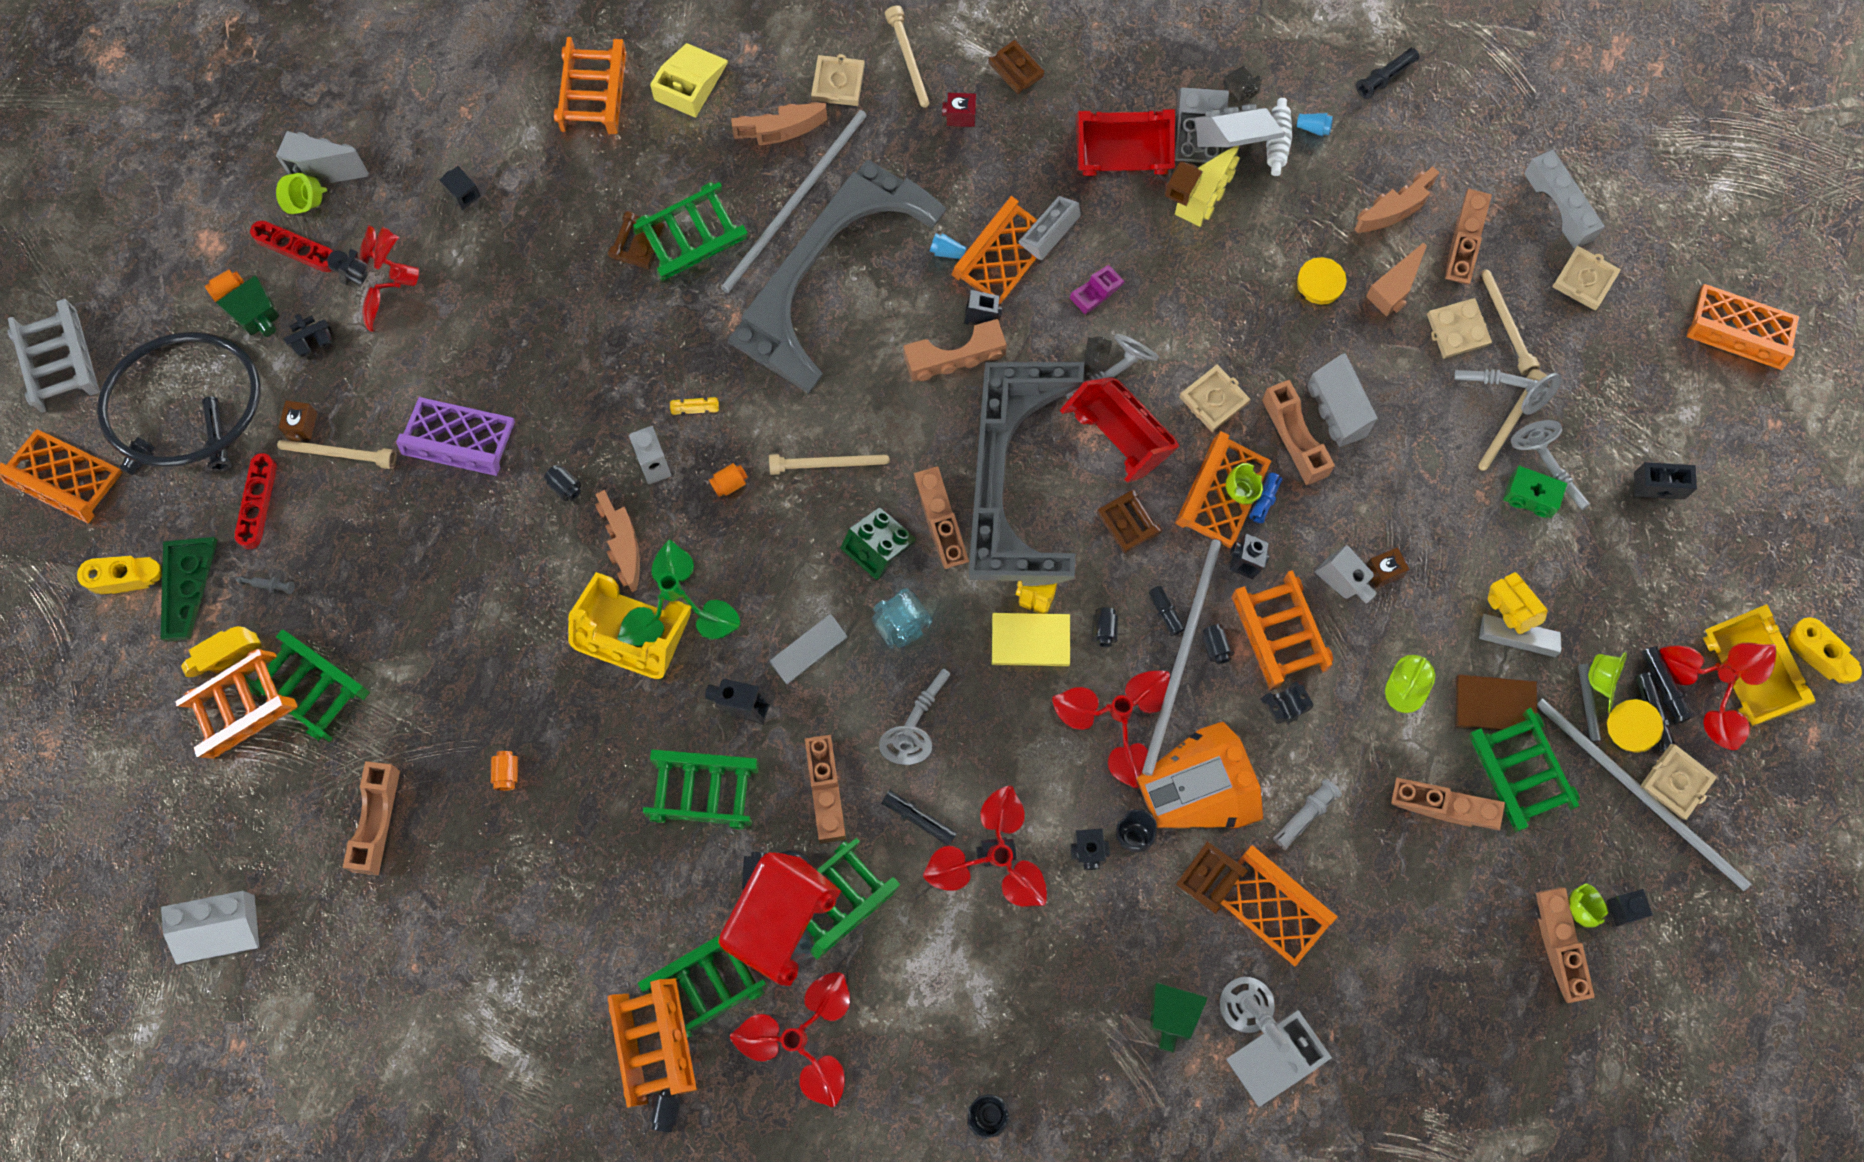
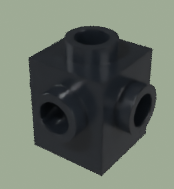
M1245 534L1239 541H1235L1231 547L1230 555H1232L1230 570L1254 579L1268 563L1269 554H1267L1269 543L1256 536Z
M1103 828L1075 831V843L1070 844L1071 859L1076 860L1077 867L1084 866V870L1100 869V865H1104L1106 857H1110L1109 842L1104 841ZM1086 848H1091L1093 853L1088 852Z

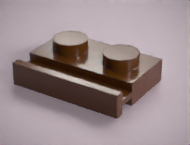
M1013 40L999 50L995 56H991L988 59L989 65L1017 95L1023 89L1029 88L1044 77L1045 71L1016 40Z

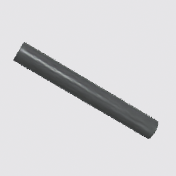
M1589 664L1578 665L1590 741L1600 742L1601 735L1593 687L1588 678Z

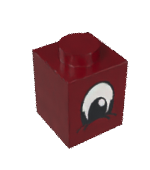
M948 92L947 102H943L942 116L947 117V126L975 127L976 94Z

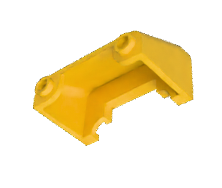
M596 572L569 613L568 641L575 650L653 679H661L669 667L688 622L691 606L680 601H670L666 605L665 611L662 610L661 617L658 619L665 627L661 638H657L655 642H645L642 647H635L617 639L624 617L637 607L649 608L653 611L654 615L657 612V608L620 595L619 585L614 578Z
M1767 604L1705 629L1708 636L1703 637L1710 652L1716 651L1721 663L1728 658L1731 648L1739 643L1750 642L1776 645L1775 667L1771 676L1764 683L1749 685L1740 677L1733 686L1743 706L1738 710L1746 717L1748 722H1751L1752 726L1816 703Z

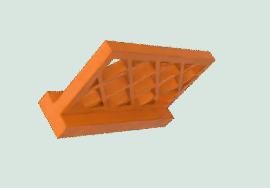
M1010 196L955 265L951 274L957 280L963 279L977 291L993 294L990 290V284L1002 283L1004 292L999 297L998 306L1002 304L1037 259L1031 254L1030 259L1019 260L1018 249H1024V247L1017 244L1015 233L1027 232L1037 219L1017 205L1019 201L1013 196ZM1017 214L1026 221V227L1014 228L1013 218ZM1011 233L1012 245L1000 246L999 236ZM1014 250L1015 261L1003 262L1001 251ZM997 251L999 262L986 263V252ZM1016 266L1017 276L1005 278L1004 267ZM1000 267L1001 278L989 279L987 268ZM974 269H983L985 280L976 281L969 274Z
M1703 284L1700 289L1692 325L1688 329L1686 337L1783 370L1794 357L1795 349L1793 348L1799 316ZM1706 294L1714 296L1718 302L1711 304L1706 298ZM1735 303L1739 305L1742 311L1735 313L1729 304ZM1723 307L1728 316L1721 318L1715 309ZM1708 312L1713 320L1704 318L1701 315ZM1753 312H1761L1766 319L1759 321ZM1746 315L1752 324L1745 326L1739 317ZM1781 319L1789 322V328L1783 329L1777 320ZM1732 320L1738 329L1727 326L1725 322ZM1770 323L1776 332L1769 335L1763 325ZM1756 328L1762 337L1751 334L1749 330ZM1780 337L1785 345L1776 343L1773 339Z
M38 429L32 433L6 465L0 463V478L4 483L88 524L94 517L92 513L94 508L123 473L121 469ZM39 439L47 441L48 448L34 451L33 446ZM63 450L68 452L69 458L55 461V452ZM49 454V463L36 464L35 457ZM31 458L32 467L25 469L17 468V465L22 460ZM84 460L89 462L90 468L76 471V462ZM70 464L71 473L57 475L56 467ZM52 469L53 477L43 480L39 479L38 472ZM106 470L111 472L107 479L97 481L96 473ZM91 474L93 483L79 486L77 478ZM73 479V488L60 489L59 482ZM94 489L95 494L89 502L81 499L80 492Z
M1220 431L1211 442L1175 524L1182 528L1187 526L1211 539L1219 540L1223 545L1231 548L1237 540L1252 503L1248 505L1239 503L1242 510L1241 515L1232 518L1228 505L1236 501L1234 499L1225 500L1221 488L1226 487V483L1219 484L1216 476L1217 471L1226 469L1229 475L1232 470L1231 467L1254 460L1262 464L1260 472L1256 474L1261 475V481H1263L1271 460L1228 439L1230 435ZM1228 447L1237 452L1239 461L1229 463L1226 456ZM1216 490L1221 503L1210 506L1206 497L1207 493ZM1223 507L1227 520L1216 523L1212 510ZM1207 512L1211 525L1204 527L1196 523L1195 520L1198 514ZM1229 523L1232 530L1230 539L1220 534L1218 526Z
M1251 845L1237 863L1242 865L1244 862H1247L1253 867L1255 880L1239 881L1238 879L1234 884L1237 887L1238 901H1226L1223 899L1220 904L1295 967L1338 916ZM1258 873L1266 879L1258 880ZM1225 876V877L1222 879V881L1217 885V887L1212 891V893L1210 894L1211 896H1213V894L1216 892V890L1218 889V887H1219V886L1221 885V883L1224 881V879L1226 878V876ZM1255 883L1257 899L1241 900L1240 884ZM1259 883H1272L1275 886L1276 898L1260 899ZM1279 890L1287 897L1280 898ZM1292 900L1297 907V916L1282 917L1280 901ZM1277 901L1278 917L1262 918L1261 902ZM1257 902L1259 919L1245 918L1242 914L1241 903ZM1230 904H1238L1239 912ZM1300 908L1304 910L1308 915L1301 916ZM1313 918L1321 927L1315 934L1303 935L1301 919ZM1298 919L1299 935L1284 936L1282 920ZM1279 920L1280 937H1268L1265 935L1263 921ZM1251 922H1259L1260 929ZM1300 938L1301 951L1293 958L1285 952L1284 939ZM1303 938H1311L1304 946ZM1273 940H1281V947Z

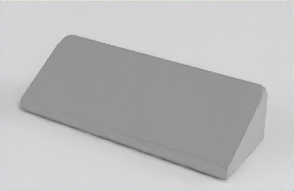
M1058 196L1019 240V244L1036 258L1043 260L1081 216L1079 202Z
M829 614L772 658L770 664L788 685L847 639L848 636L832 614Z
M1483 614L1479 639L1551 657H1557L1561 653V632L1532 627L1529 631L1520 635L1514 628H1508L1503 618Z

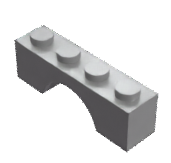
M1550 150L1533 158L1524 174L1536 192L1542 191L1547 193L1557 204L1562 217V232L1574 250L1577 246L1582 247L1595 241L1605 226L1555 151Z

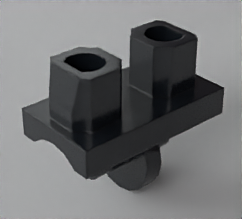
M351 248L349 257L343 251H334L329 254L327 258L328 266L332 271L339 272V282L347 285L351 281L361 287L368 276V272H366L368 265L358 259V252Z
M300 313L295 315L297 322L290 325V329L292 332L299 329L302 330L283 338L287 346L292 348L299 357L312 352L307 340L313 337L316 338L320 347L333 342L329 331L332 328L325 319L307 326L315 322L314 317L311 315L303 319Z

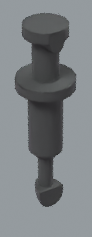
M244 576L236 578L239 584H243V582L249 583L252 587L268 589L271 594H277L279 590L285 591L286 594H292L295 587L293 582L281 583L278 577H273L271 580L258 577L248 579L244 578Z

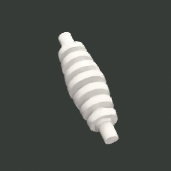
M1279 98L1277 106L1271 112V115L1283 130L1284 137L1266 140L1267 164L1272 167L1271 174L1273 176H1279L1281 174V167L1286 165L1292 141L1291 110L1287 107V99Z

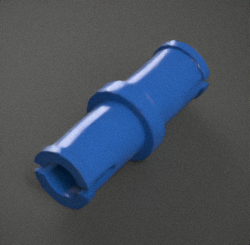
M1267 474L1262 494L1256 500L1249 514V518L1253 519L1256 523H1264L1270 506L1274 505L1276 501L1275 495L1283 481L1282 477H1279L1278 474Z

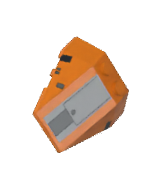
M1224 722L1199 729L1156 762L1152 776L1142 773L1136 778L1149 812L1157 822V828H1241L1263 820L1261 787L1241 739Z

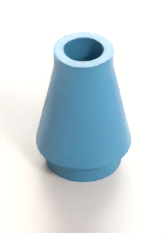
M1299 113L1297 128L1307 130L1322 137L1330 135L1333 116H1328V113Z
M935 233L929 252L935 253L934 256L960 260L965 254L967 246L961 245L943 233L941 235Z

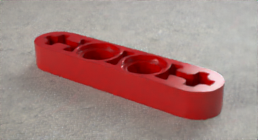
M257 221L251 226L250 234L257 244L322 272L332 271L328 266V261L322 263L319 258L327 259L329 254L333 252L330 248L267 221ZM267 231V233L272 237L270 239V237L265 234H261L259 236L258 233ZM287 237L290 239L286 246H278V241L281 238ZM309 246L311 248L307 255H299V250L302 247Z
M265 453L257 454L251 459L234 537L236 542L244 549H254L262 540L277 469L275 461ZM265 461L268 464V467H263L261 471L259 465H263ZM264 484V491L261 494H252V489L255 485ZM251 508H259L257 517L253 519L247 517V513ZM250 531L253 537L248 538L247 541H245L243 539V536H248Z

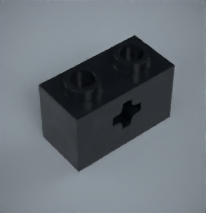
M1644 462L1633 473L1634 494L1636 497L1685 500L1697 490L1696 465Z

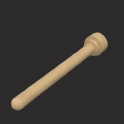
M892 6L885 11V16L888 24L894 27L920 105L926 108L929 105V100L903 26L905 15L901 6Z
M1483 270L1481 277L1519 356V363L1517 365L1521 375H1528L1531 370H1538L1540 364L1536 357L1528 353L1491 272Z
M1533 369L1527 378L1539 381L1547 375L1542 371ZM1526 389L1478 465L1480 470L1485 471L1489 468L1523 413L1521 406L1528 393Z
M280 440L277 443V447L281 450L376 462L377 465L385 469H393L397 460L396 451L387 448L371 452Z
M779 454L769 455L770 475H779L780 472H785V469L886 465L890 462L888 455L785 459L784 457H779Z

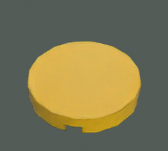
M1324 257L1313 258L1307 261L1300 268L1297 277L1299 292L1309 302L1319 305L1330 304L1343 294L1347 282L1346 274L1342 267L1334 260Z
M1638 699L1626 700L1616 705L1607 721L1608 733L1614 743L1623 750L1633 753L1645 752L1651 749V747L1659 742L1664 730L1663 719L1658 710L1650 703Z

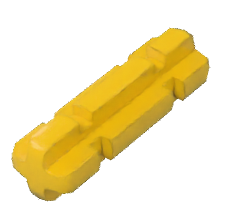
M716 397L707 398V400L696 398L684 399V402L680 400L670 401V411L673 415H679L682 412L694 414L705 413V410H709V412L719 411V401Z

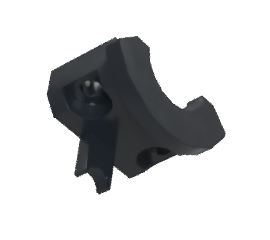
M1302 681L1293 682L1286 690L1277 694L1270 692L1260 699L1263 704H1266L1277 724L1286 721L1289 725L1292 721H1297L1299 715L1310 711L1314 705Z

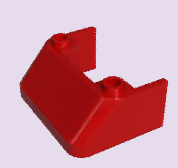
M1114 377L1085 381L1059 410L1062 414L1074 412L1075 418L1083 425L1095 424L1127 457L1124 461L1125 471L1128 473L1124 480L1127 483L1145 477L1179 447L1177 440L1124 384Z

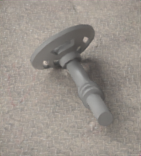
M1115 334L1114 338L1117 343L1126 351L1124 354L1125 358L1104 373L1101 371L1099 375L1096 373L1094 377L1092 375L1089 376V379L1086 381L1115 377L1133 365L1134 362L1137 363L1138 359L1158 361L1159 356L1143 344L1127 336ZM1078 389L1066 394V398H1071Z
M1488 369L1485 372L1455 370V380L1484 381V384L1488 382L1493 384L1495 382L1496 385H1499L1501 382L1526 388L1528 393L1521 406L1522 412L1526 415L1538 411L1547 404L1557 392L1562 381L1561 376L1557 373L1550 374L1539 381H1533L1532 379L1501 373L1500 370L1496 372L1494 370L1489 372ZM1552 380L1550 387L1547 388L1548 381Z
M1543 420L1519 429L1511 438L1512 446L1519 450H1536L1552 473L1553 478L1568 483L1565 491L1579 508L1584 510L1589 507L1590 503L1572 483L1574 481L1573 478H1569L1570 475L1568 473L1565 474L1566 470L1560 468L1547 448L1548 444L1561 434V424L1554 420Z
M942 669L928 689L922 691V696L919 695L918 700L914 702L915 706L905 725L894 727L881 736L879 749L881 754L889 761L910 765L919 763L930 755L932 751L930 736L915 726L923 712H927V707H930L932 705L931 702L935 701V695L951 675L947 670ZM913 732L920 734L924 740H920ZM893 743L894 747L899 750L898 754L892 752L887 745ZM919 748H922L920 752L913 755H908L909 753L916 752Z
M1240 977L1228 983L1223 989L1219 1001L1220 1011L1225 1022L1233 1029L1243 1033H1253L1262 1030L1264 1034L1269 1035L1281 1053L1287 1052L1290 1049V1045L1277 1029V1023L1273 1019L1275 1004L1269 988L1261 981L1251 977ZM1248 984V990L1240 992L1237 996L1231 993L1236 986ZM1258 988L1265 994L1268 1006H1265L1262 995L1257 991ZM1254 995L1258 997L1260 1005H1258L1256 998L1253 997ZM1227 1003H1231L1233 1013L1238 1017L1237 1021L1230 1015ZM1236 1003H1239V1009L1243 1012L1242 1014L1237 1010ZM1247 1018H1256L1255 1025H1247Z

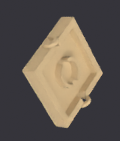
M842 54L837 55V57L818 55L811 94L812 101L858 106L865 61L848 59Z
M1577 246L1552 287L1596 311L1621 269L1606 262L1603 255H1594Z
M1475 298L1434 309L1427 313L1433 330L1431 333L1432 339L1437 341L1443 359L1483 348L1492 343Z
M1218 364L1181 392L1179 396L1191 409V412L1212 433L1248 405L1251 400L1238 387V381L1234 377L1230 378Z
M1670 744L1662 757L1657 760L1656 765L1652 767L1653 769L1640 787L1681 819L1687 820L1697 804H1701L1706 800L1707 796L1705 793L1717 777L1677 745Z

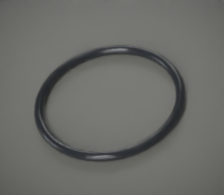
M200 332L166 335L136 348L126 355L110 372L98 398L97 416L99 426L108 443L120 454L135 462L158 467H173L195 463L225 449L248 427L260 401V377L250 356L241 347L226 338ZM203 342L222 347L241 361L250 379V396L247 407L238 423L224 437L210 446L181 456H151L131 449L114 433L108 417V403L112 390L121 375L134 362L146 354L176 343Z

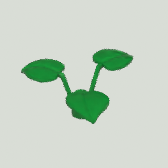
M668 540L656 555L651 569L653 579L658 583L661 592L658 595L659 601L656 614L654 615L653 611L646 607H637L631 610L622 621L617 639L635 647H642L645 642H655L657 638H661L665 627L658 619L661 617L663 601H676L679 597H682L691 606L693 611L700 615L696 621V628L700 635L707 639L716 640L723 638L739 629L741 622L734 608L724 601L709 600L705 603L703 611L696 607L680 585V582L687 580L693 573V559L672 540Z

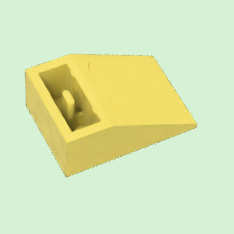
M686 43L660 67L650 86L654 100L696 118L728 64V60Z
M1233 146L1198 167V169L1203 171L1200 184L1187 207L1177 203L1175 215L1201 227L1205 219H1210L1214 212L1216 201L1221 200L1226 189L1224 188L1226 183L1231 182L1236 172L1235 168L1240 159L1237 156L1239 146Z

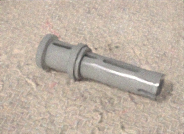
M1324 779L1321 782L1322 786L1313 795H1309L1306 798V804L1274 836L1273 840L1280 847L1286 850L1318 815H1324L1327 812L1326 808L1335 798L1339 799L1342 796L1341 791L1332 782Z

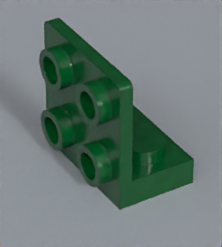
M878 508L849 529L840 549L872 577L879 580L885 574L891 560L914 544L916 538L883 509Z

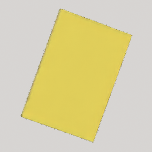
M993 613L992 665L1070 666V614Z

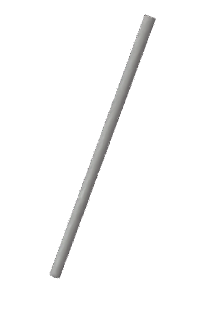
M858 111L721 286L724 292L729 293L864 121L867 117L864 111Z
M1216 539L1211 541L1142 773L1147 776H1152L1222 544L1221 541Z
M1543 698L1537 703L1539 710L1739 888L1745 891L1751 885L1744 876L1657 799L1641 788L1638 782Z

